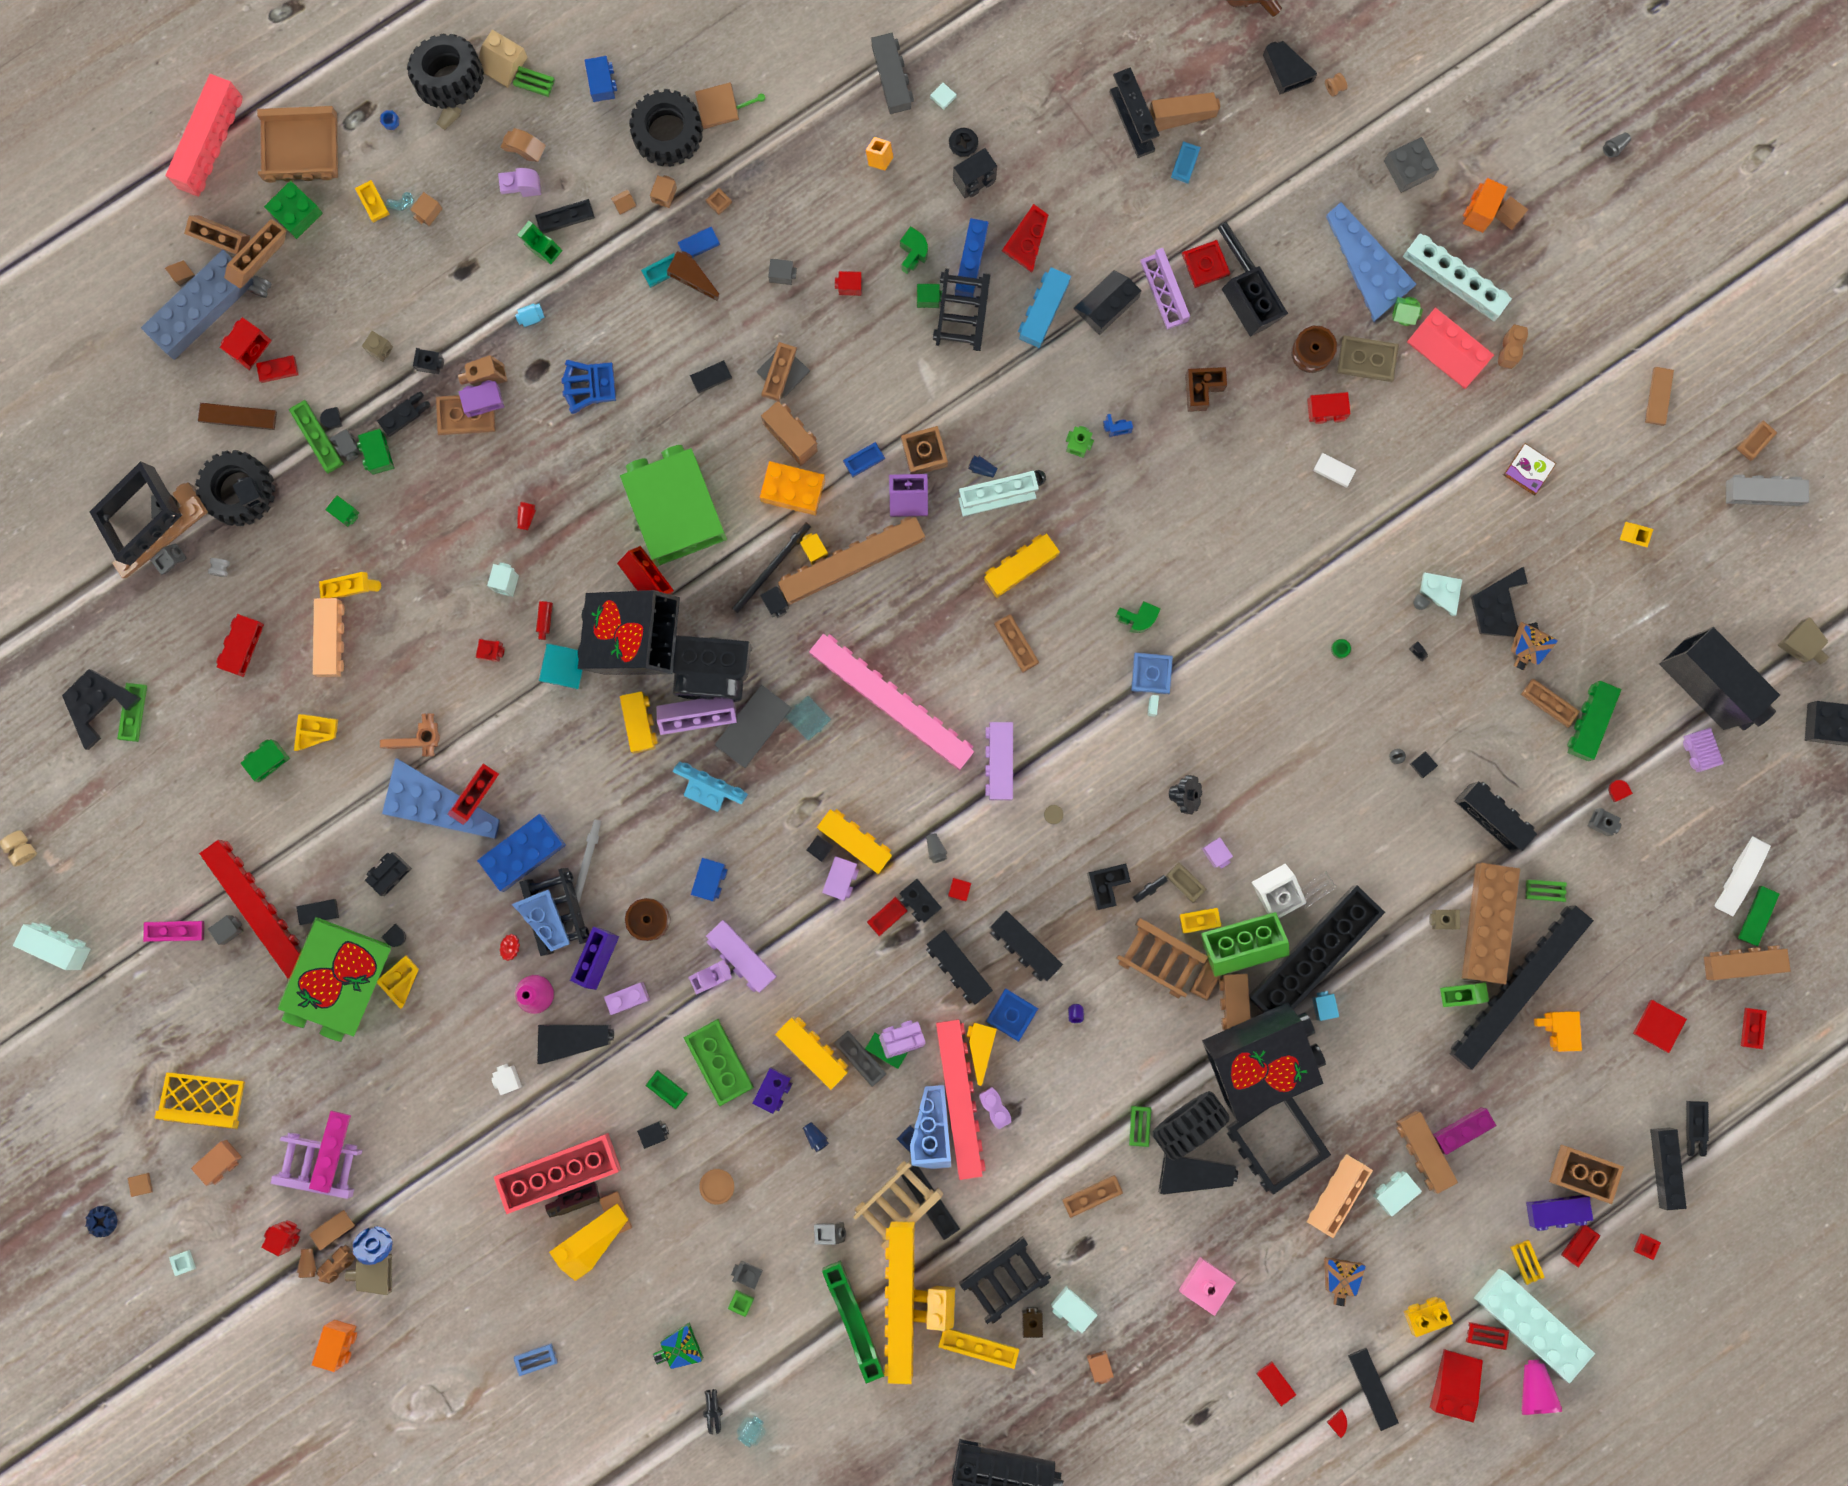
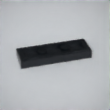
M589 199L535 215L539 230L543 234L595 218Z

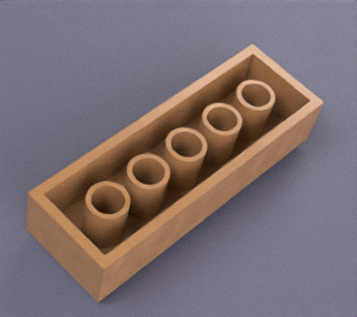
M1487 863L1476 864L1462 970L1463 979L1506 984L1520 868Z

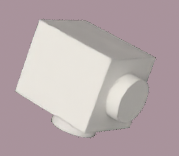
M508 1063L497 1067V1072L492 1073L493 1086L495 1089L498 1088L500 1095L522 1087L514 1065L509 1067Z

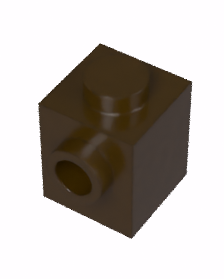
M1027 1307L1026 1310H1022L1023 1338H1043L1042 1310H1038V1307Z

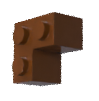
M1226 367L1187 370L1185 378L1188 412L1207 411L1209 407V392L1225 391L1227 387Z

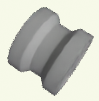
M210 558L211 568L208 569V574L227 577L228 572L226 570L230 562L223 559Z

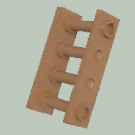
M1138 918L1135 926L1139 927L1137 929L1139 932L1125 957L1123 958L1120 955L1116 957L1119 960L1118 964L1126 969L1131 967L1170 989L1169 994L1178 999L1180 996L1186 998L1187 994L1181 990L1195 965H1198L1199 962L1205 964L1208 956L1145 920ZM1151 934L1155 936V943L1142 966L1139 967L1132 963L1131 960L1145 935ZM1167 943L1172 946V952L1157 977L1148 972L1161 946ZM1184 953L1189 956V962L1174 987L1165 982V979L1178 956Z

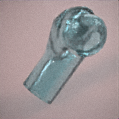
M405 192L399 201L388 198L386 207L404 211L413 204V196L411 193Z

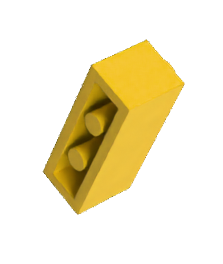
M642 691L621 695L620 701L631 753L635 754L656 749L655 744H658L656 733H652L651 726L654 725L652 714L648 713L647 707H650L648 695L645 696V693Z

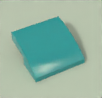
M546 644L538 681L579 689L583 670L578 669V650Z

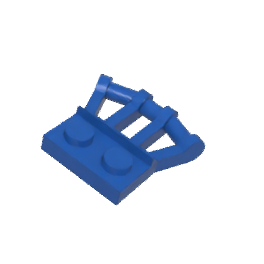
M566 360V369L563 378H561V383L564 384L562 394L570 406L571 414L579 412L582 408L592 403L616 401L612 362L586 365ZM574 368L588 371V375L572 376ZM589 381L588 388H571L572 383ZM590 394L589 398L579 403H576L573 398L576 395Z

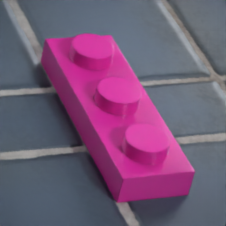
M204 921L144 922L143 942L204 940Z

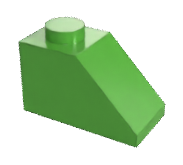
M1486 982L1440 988L1443 1007L1489 1002Z

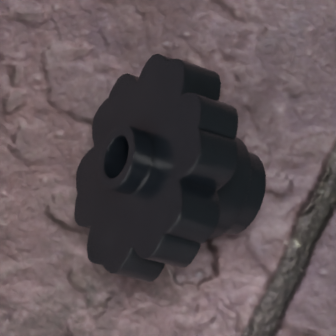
M1186 775L1185 778H1181L1179 784L1171 786L1169 789V799L1177 803L1181 813L1193 815L1194 811H1198L1201 805L1202 785L1198 783V777L1194 775Z

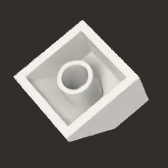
M1286 864L1252 882L1257 896L1267 913L1276 912L1278 918L1307 903L1295 875Z

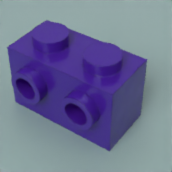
M770 1067L752 1104L774 1114L775 1110L780 1111L784 1103L781 1098L784 1092L788 1094L793 1084L790 1082L792 1077Z

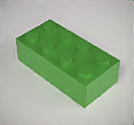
M1276 912L1201 933L1203 948L1206 956H1208V961L1215 977L1290 956L1289 942Z

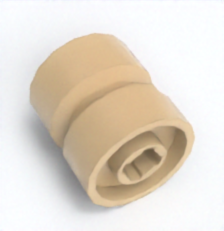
M22 830L15 831L0 841L4 853H9L8 859L14 867L27 863L37 855L33 846L27 844L28 839Z

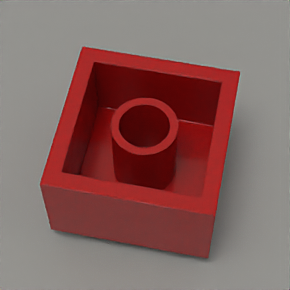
M242 317L235 322L230 334L223 338L219 348L250 371L272 340L259 328Z

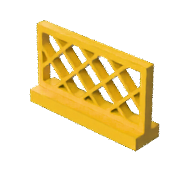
M166 1072L159 1110L155 1113V1119L238 1129L239 1121L237 1120L245 1082ZM171 1077L178 1078L182 1085L172 1090L169 1086ZM193 1080H197L201 1087L192 1093L187 1085ZM216 1082L221 1089L211 1095L206 1087ZM231 1085H239L237 1094L230 1097L226 1089ZM185 1087L189 1096L180 1101L175 1093ZM204 1089L209 1098L200 1104L195 1095ZM223 1092L228 1100L219 1106L214 1098ZM173 1096L178 1104L171 1109L165 1108L166 1100ZM192 1098L197 1107L187 1111L183 1104ZM212 1101L216 1109L211 1113H206L203 1106ZM230 1102L234 1107L233 1116L225 1115L222 1111V1108Z

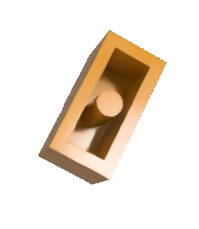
M1580 1012L1544 1013L1545 1018H1534V1026H1545V1031L1552 1032L1550 1046L1553 1047V1051H1582Z

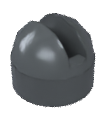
M1417 594L1413 603L1416 609L1424 610L1428 607L1430 601Z
M1394 749L1390 752L1389 759L1393 764H1401L1405 761L1406 754L1403 750ZM1402 754V756H1403V757H1399V758H1397V759H1394V755Z

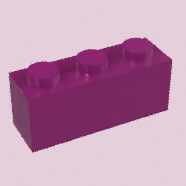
M1480 1107L1436 1132L1433 1136L1442 1153L1447 1155L1497 1125L1487 1108Z

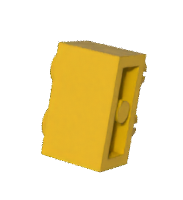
M934 1286L929 1288L928 1291L914 1289V1302L927 1303V1311L914 1309V1322L926 1323L927 1329L947 1331L954 1328L955 1287Z
M1432 1297L1427 1299L1425 1304H1413L1408 1307V1310L1403 1311L1412 1335L1419 1337L1453 1324L1444 1300Z

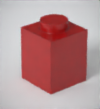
M839 271V278L835 277V289H838L839 295L861 296V272Z

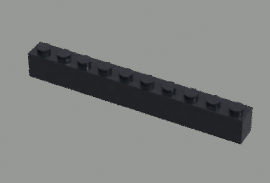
M1576 905L1566 906L1561 911L1560 919L1557 922L1554 921L1549 926L1547 935L1539 938L1536 942L1537 947L1525 955V962L1513 970L1511 979L1507 980L1506 984L1500 986L1499 989L1501 991L1497 996L1494 995L1487 1003L1489 1006L1485 1011L1481 1010L1475 1017L1476 1022L1472 1026L1469 1025L1464 1030L1462 1039L1460 1041L1457 1040L1451 1046L1452 1051L1449 1054L1464 1067L1473 1070L1594 920Z

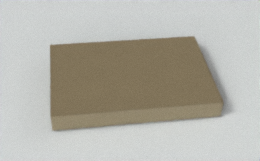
M1343 335L1337 373L1393 382L1399 344Z

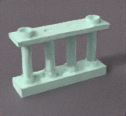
M1034 471L960 488V498L958 500L962 516L1036 499L1035 491H1038L1039 488Z

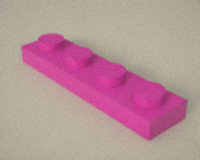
M333 1110L330 1111L309 1189L330 1193L351 1115Z

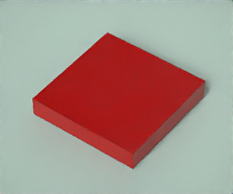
M1218 240L1182 252V257L1194 288L1228 277L1231 274Z
M1650 1000L1633 1034L1666 1053H1670L1687 1019L1654 1000Z

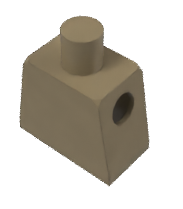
M1810 617L1801 620L1778 644L1781 649L1802 663L1814 659L1821 665L1829 658L1822 651L1828 640Z
M389 1254L381 1262L372 1265H366L359 1261L356 1262V1269H346L345 1281H356V1291L381 1295L390 1294L392 1292V1254Z

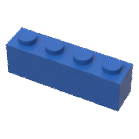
M970 218L958 276L978 278L988 232V221ZM956 283L955 295L974 297L976 286Z

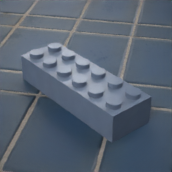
M224 250L218 253L141 327L174 360L253 284L251 278L240 289L224 278L227 264L232 260Z

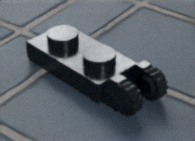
M421 391L377 420L388 437H391L411 423L430 407L431 404L425 401L418 405L416 409L413 405L424 396Z
M1686 1101L1688 1156H1694L1695 1141H1700V1156L1705 1157L1707 1155L1709 1103L1706 1101Z

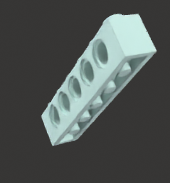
M1419 234L1403 255L1406 260L1492 321H1495L1512 300L1506 291L1499 290L1492 281L1482 278L1475 269L1468 268L1461 259L1451 256L1444 247L1437 246L1426 235ZM1424 251L1429 252L1431 257H1426ZM1439 262L1445 263L1447 268H1442ZM1454 273L1460 274L1462 279H1457ZM1470 284H1474L1477 290L1471 289ZM1485 295H1490L1492 301H1488Z

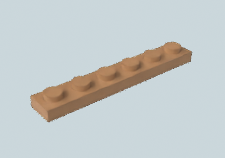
M193 496L179 508L182 516L131 566L116 560L112 562L121 578H128L163 547L170 544L208 513L198 496Z

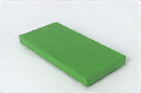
M719 1019L683 1037L719 1107L754 1088Z

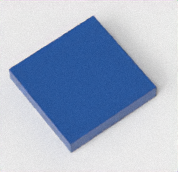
M1005 988L985 1022L1019 1042L1039 1008Z

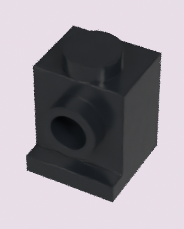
M416 348L413 367L416 371L439 374L440 369H443L444 358H442L443 356L439 352ZM427 358H431V361L427 363Z

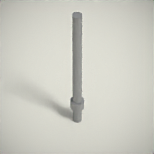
M595 819L591 832L587 836L586 841L588 843L575 887L578 903L580 902L595 844H598L599 840L598 833L602 821ZM573 920L565 923L564 928L567 933L572 931Z

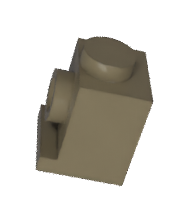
M1432 910V914L1429 916V923L1432 925V929H1460V910ZM1444 916H1447V919H1448V922H1447V923H1444V922H1443V917H1444Z

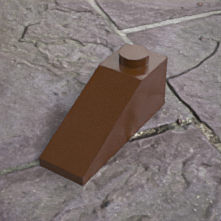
M677 251L667 269V275L718 301L719 292L696 261L692 259V256L687 252L682 251L681 253Z

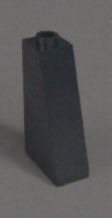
M538 1025L537 1064H545L610 1045L611 1041H614V1029H611V1025Z
M1164 1153L1158 1192L1165 1195L1231 1187L1234 1182H1237L1238 1170L1232 1164L1186 1156L1171 1160Z

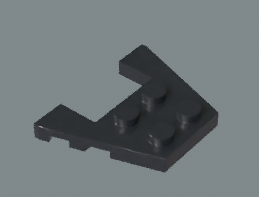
M1524 567L1471 597L1479 634L1502 637L1516 636L1519 626L1517 625L1509 588L1528 584ZM1537 622L1528 624L1539 630Z
M88 669L62 695L85 750H90L101 739L89 723L114 698L125 710H130L141 700L140 696L129 692L126 688L115 684L112 680L92 669Z

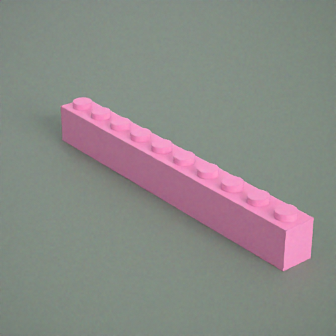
M823 634L809 651L811 656L959 771L974 754L973 746L968 741L964 740L962 742L957 738L958 734L951 728L946 730L942 726V721L935 716L933 719L928 716V711L923 706L918 705L917 707L912 703L913 699L906 693L901 695L896 691L898 689L897 686L890 681L888 683L881 679L883 676L879 672L869 670L867 668L868 664L861 658L856 660L851 656L853 654L852 651L845 646L841 648L836 644L838 641L834 637Z

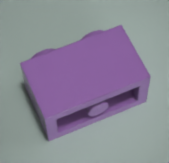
M484 381L479 386H466L463 390L458 391L464 413L468 418L504 408L501 392L495 381Z

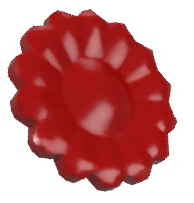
M506 935L500 944V956L506 961L513 960L519 952L520 944L516 935Z

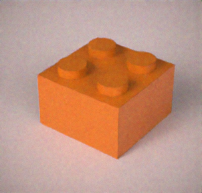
M1489 178L1484 183H1479L1470 198L1472 201L1463 213V217H1465L1463 224L1483 233L1493 221L1508 187Z
M335 1319L324 1325L312 1366L335 1372L342 1368L345 1363L348 1364L351 1357V1352H349L351 1344H354L357 1338V1332H355L357 1326Z

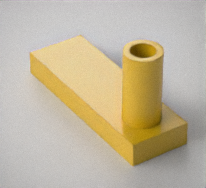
M366 572L319 581L320 598H342L369 591L378 592L381 589V582L368 579V573Z

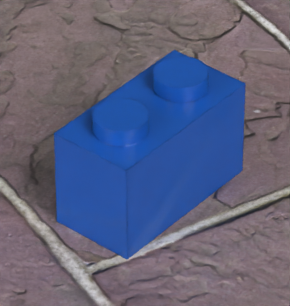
M607 56L585 59L593 102L615 99L614 92L617 91L616 81L612 80L611 74H614L612 62H608Z
M702 858L691 895L715 902L716 898L719 899L722 888L719 886L721 880H725L728 869H725L726 865Z

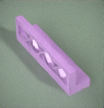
M1163 248L1156 250L1154 255L1143 258L1140 262L1167 329L1188 322L1190 314ZM1156 260L1158 265L1156 272L1148 269L1146 263ZM1155 277L1164 280L1163 289L1154 285ZM1162 294L1170 296L1171 303L1169 306L1161 302ZM1169 311L1176 313L1179 320L1169 323L1167 317Z

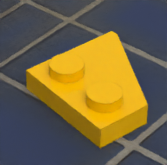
M298 714L294 751L335 739L338 719Z
M406 955L377 981V984L400 1009L403 1008L419 968Z

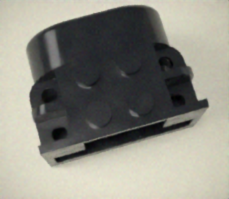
M676 635L673 664V695L692 700H713L717 697L719 699H733V702L741 701L743 682L747 679L750 668V652H752L750 642Z

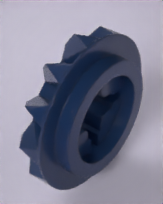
M97 1206L89 1211L85 1218V1227H87L89 1234L94 1235L96 1238L109 1236L117 1227V1215L108 1206ZM105 1217L103 1221L104 1226L96 1227L98 1223L97 1218Z

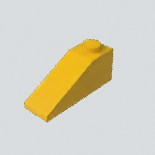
M974 1022L973 1026L969 1025L966 1037H969L977 1084L982 1086L997 1029Z

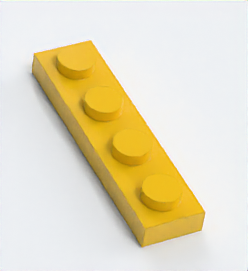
M953 1329L942 1331L938 1348L1015 1369L1020 1350L1013 1346Z

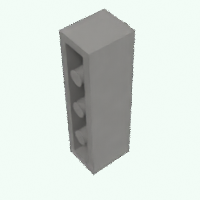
M1734 475L1726 481V504L1803 506L1809 503V480H1802V477L1783 479L1782 476H1773L1770 479L1764 478L1762 475L1752 476V478H1745V475Z

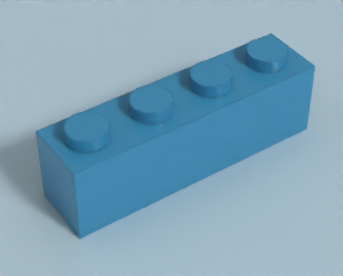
M1052 267L1048 273L1045 272L1041 279L1043 285L1041 289L1037 288L1033 297L1035 303L1033 306L1029 305L1025 315L1028 318L1019 327V340L1037 348L1041 347L1071 280L1070 275Z

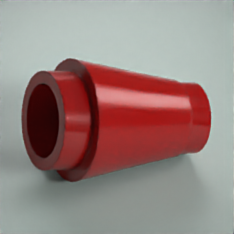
M520 502V506H518L517 528L529 530L536 512L534 504Z

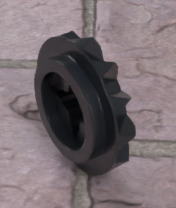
M958 128L949 137V148L953 154L959 157H969V155L975 153L978 147V137L969 128ZM961 137L964 139L965 142L968 141V143H966V149L963 147V145H959L961 143Z

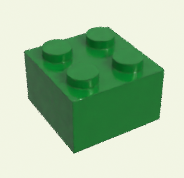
M291 180L264 206L270 215L296 239L323 214L318 206Z

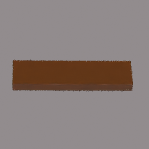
M200 403L198 422L275 430L277 411Z

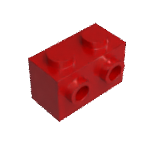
M288 1220L275 1224L266 1230L264 1234L266 1239L261 1248L279 1257L297 1245L300 1240L298 1235L301 1230L297 1228L294 1222Z

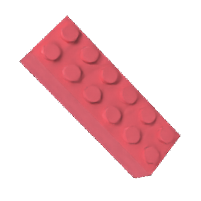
M213 74L208 76L165 175L179 190L198 197L205 189L206 179L212 173L213 163L220 154L222 142L226 140L227 131L234 122L236 110L242 104V95L232 82Z
M609 1133L500 1173L494 1176V1180L505 1212L509 1214L621 1171V1167Z

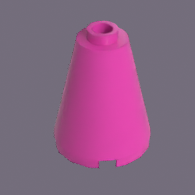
M530 975L523 978L517 985L515 999L523 1011L530 1014H538L545 1011L552 1004L554 989L545 977Z
M1540 1359L1528 1360V1365H1524L1522 1415L1562 1412V1406L1545 1363H1540Z

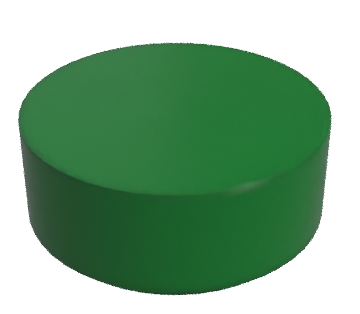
M1338 639L1332 644L1331 652L1336 658L1343 659L1350 654L1351 645L1345 639Z

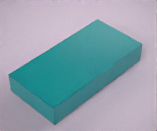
M674 253L641 270L650 288L671 278L667 275V269L675 256Z

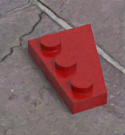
M1035 204L1029 209L1001 250L1031 273L1034 270V264L1049 216Z

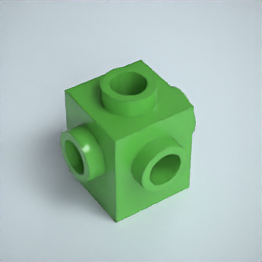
M1075 426L1073 432L1069 431L1066 442L1069 443L1066 452L1084 458L1086 450H1091L1094 439H1091L1093 433L1089 432L1090 430L1086 427L1079 426L1078 428Z

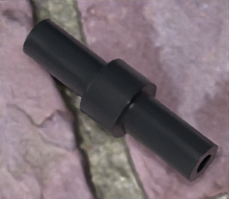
M1162 875L1153 883L1149 882L1144 886L1143 890L1132 898L1138 903L1146 896L1153 895L1157 892L1156 889L1168 881L1167 878Z

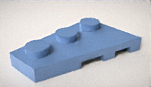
M550 890L512 904L550 951H555L571 944Z

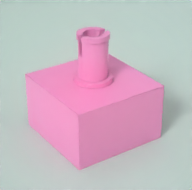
M1200 1257L1179 1288V1291L1215 1316L1236 1282Z

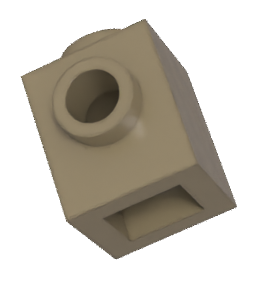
M371 331L362 345L367 353L382 362L389 356L393 348L388 340Z

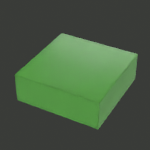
M736 1290L728 1309L746 1317L754 1298Z

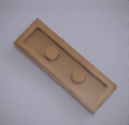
M781 342L778 343L761 393L762 397L780 402L797 347Z
M1661 367L1653 368L1645 423L1666 425L1674 370Z
M1011 614L994 623L1022 673L1039 664L1038 659Z
M1531 679L1521 693L1523 697L1567 728L1572 725L1580 713L1579 710L1535 679Z
M1113 1175L1063 1198L1062 1201L1069 1217L1072 1218L1123 1194V1191L1116 1176Z

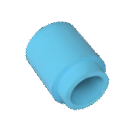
M534 303L517 309L518 313L515 314L519 325L523 324L524 327L540 322L541 319L545 318L540 304L535 305Z

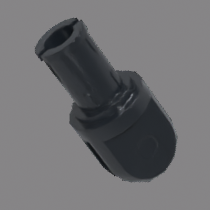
M712 1389V1392L711 1390H706L704 1392L706 1409L703 1411V1416L707 1418L708 1433L713 1435L714 1418L716 1434H719L721 1432L720 1416L723 1414V1410L718 1407L717 1390Z

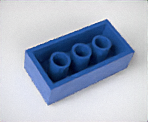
M538 814L477 861L498 890L505 892L564 848L566 844L546 817Z

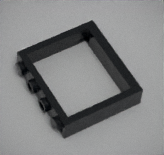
M141 461L89 511L116 561L129 566L182 516L155 467ZM147 483L162 511L124 547L109 519Z
M1293 1097L1283 1102L1319 1154L1275 1185H1273L1237 1131L1267 1109L1237 1122L1235 1120L1226 1127L1229 1131L1227 1132L1229 1139L1232 1143L1236 1141L1240 1147L1238 1149L1239 1154L1243 1159L1247 1158L1251 1163L1248 1167L1255 1176L1259 1175L1261 1178L1260 1185L1266 1192L1269 1191L1273 1195L1331 1156Z

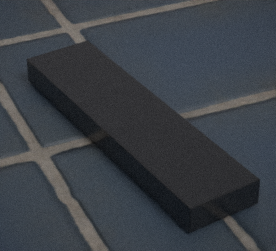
M911 1166L909 1168L929 1190L935 1191L920 1167ZM902 1174L901 1177L919 1204L925 1201L924 1195ZM941 1199L926 1212L943 1240H946L960 1230V1227Z
M1367 1348L1348 1355L1380 1431L1399 1424Z

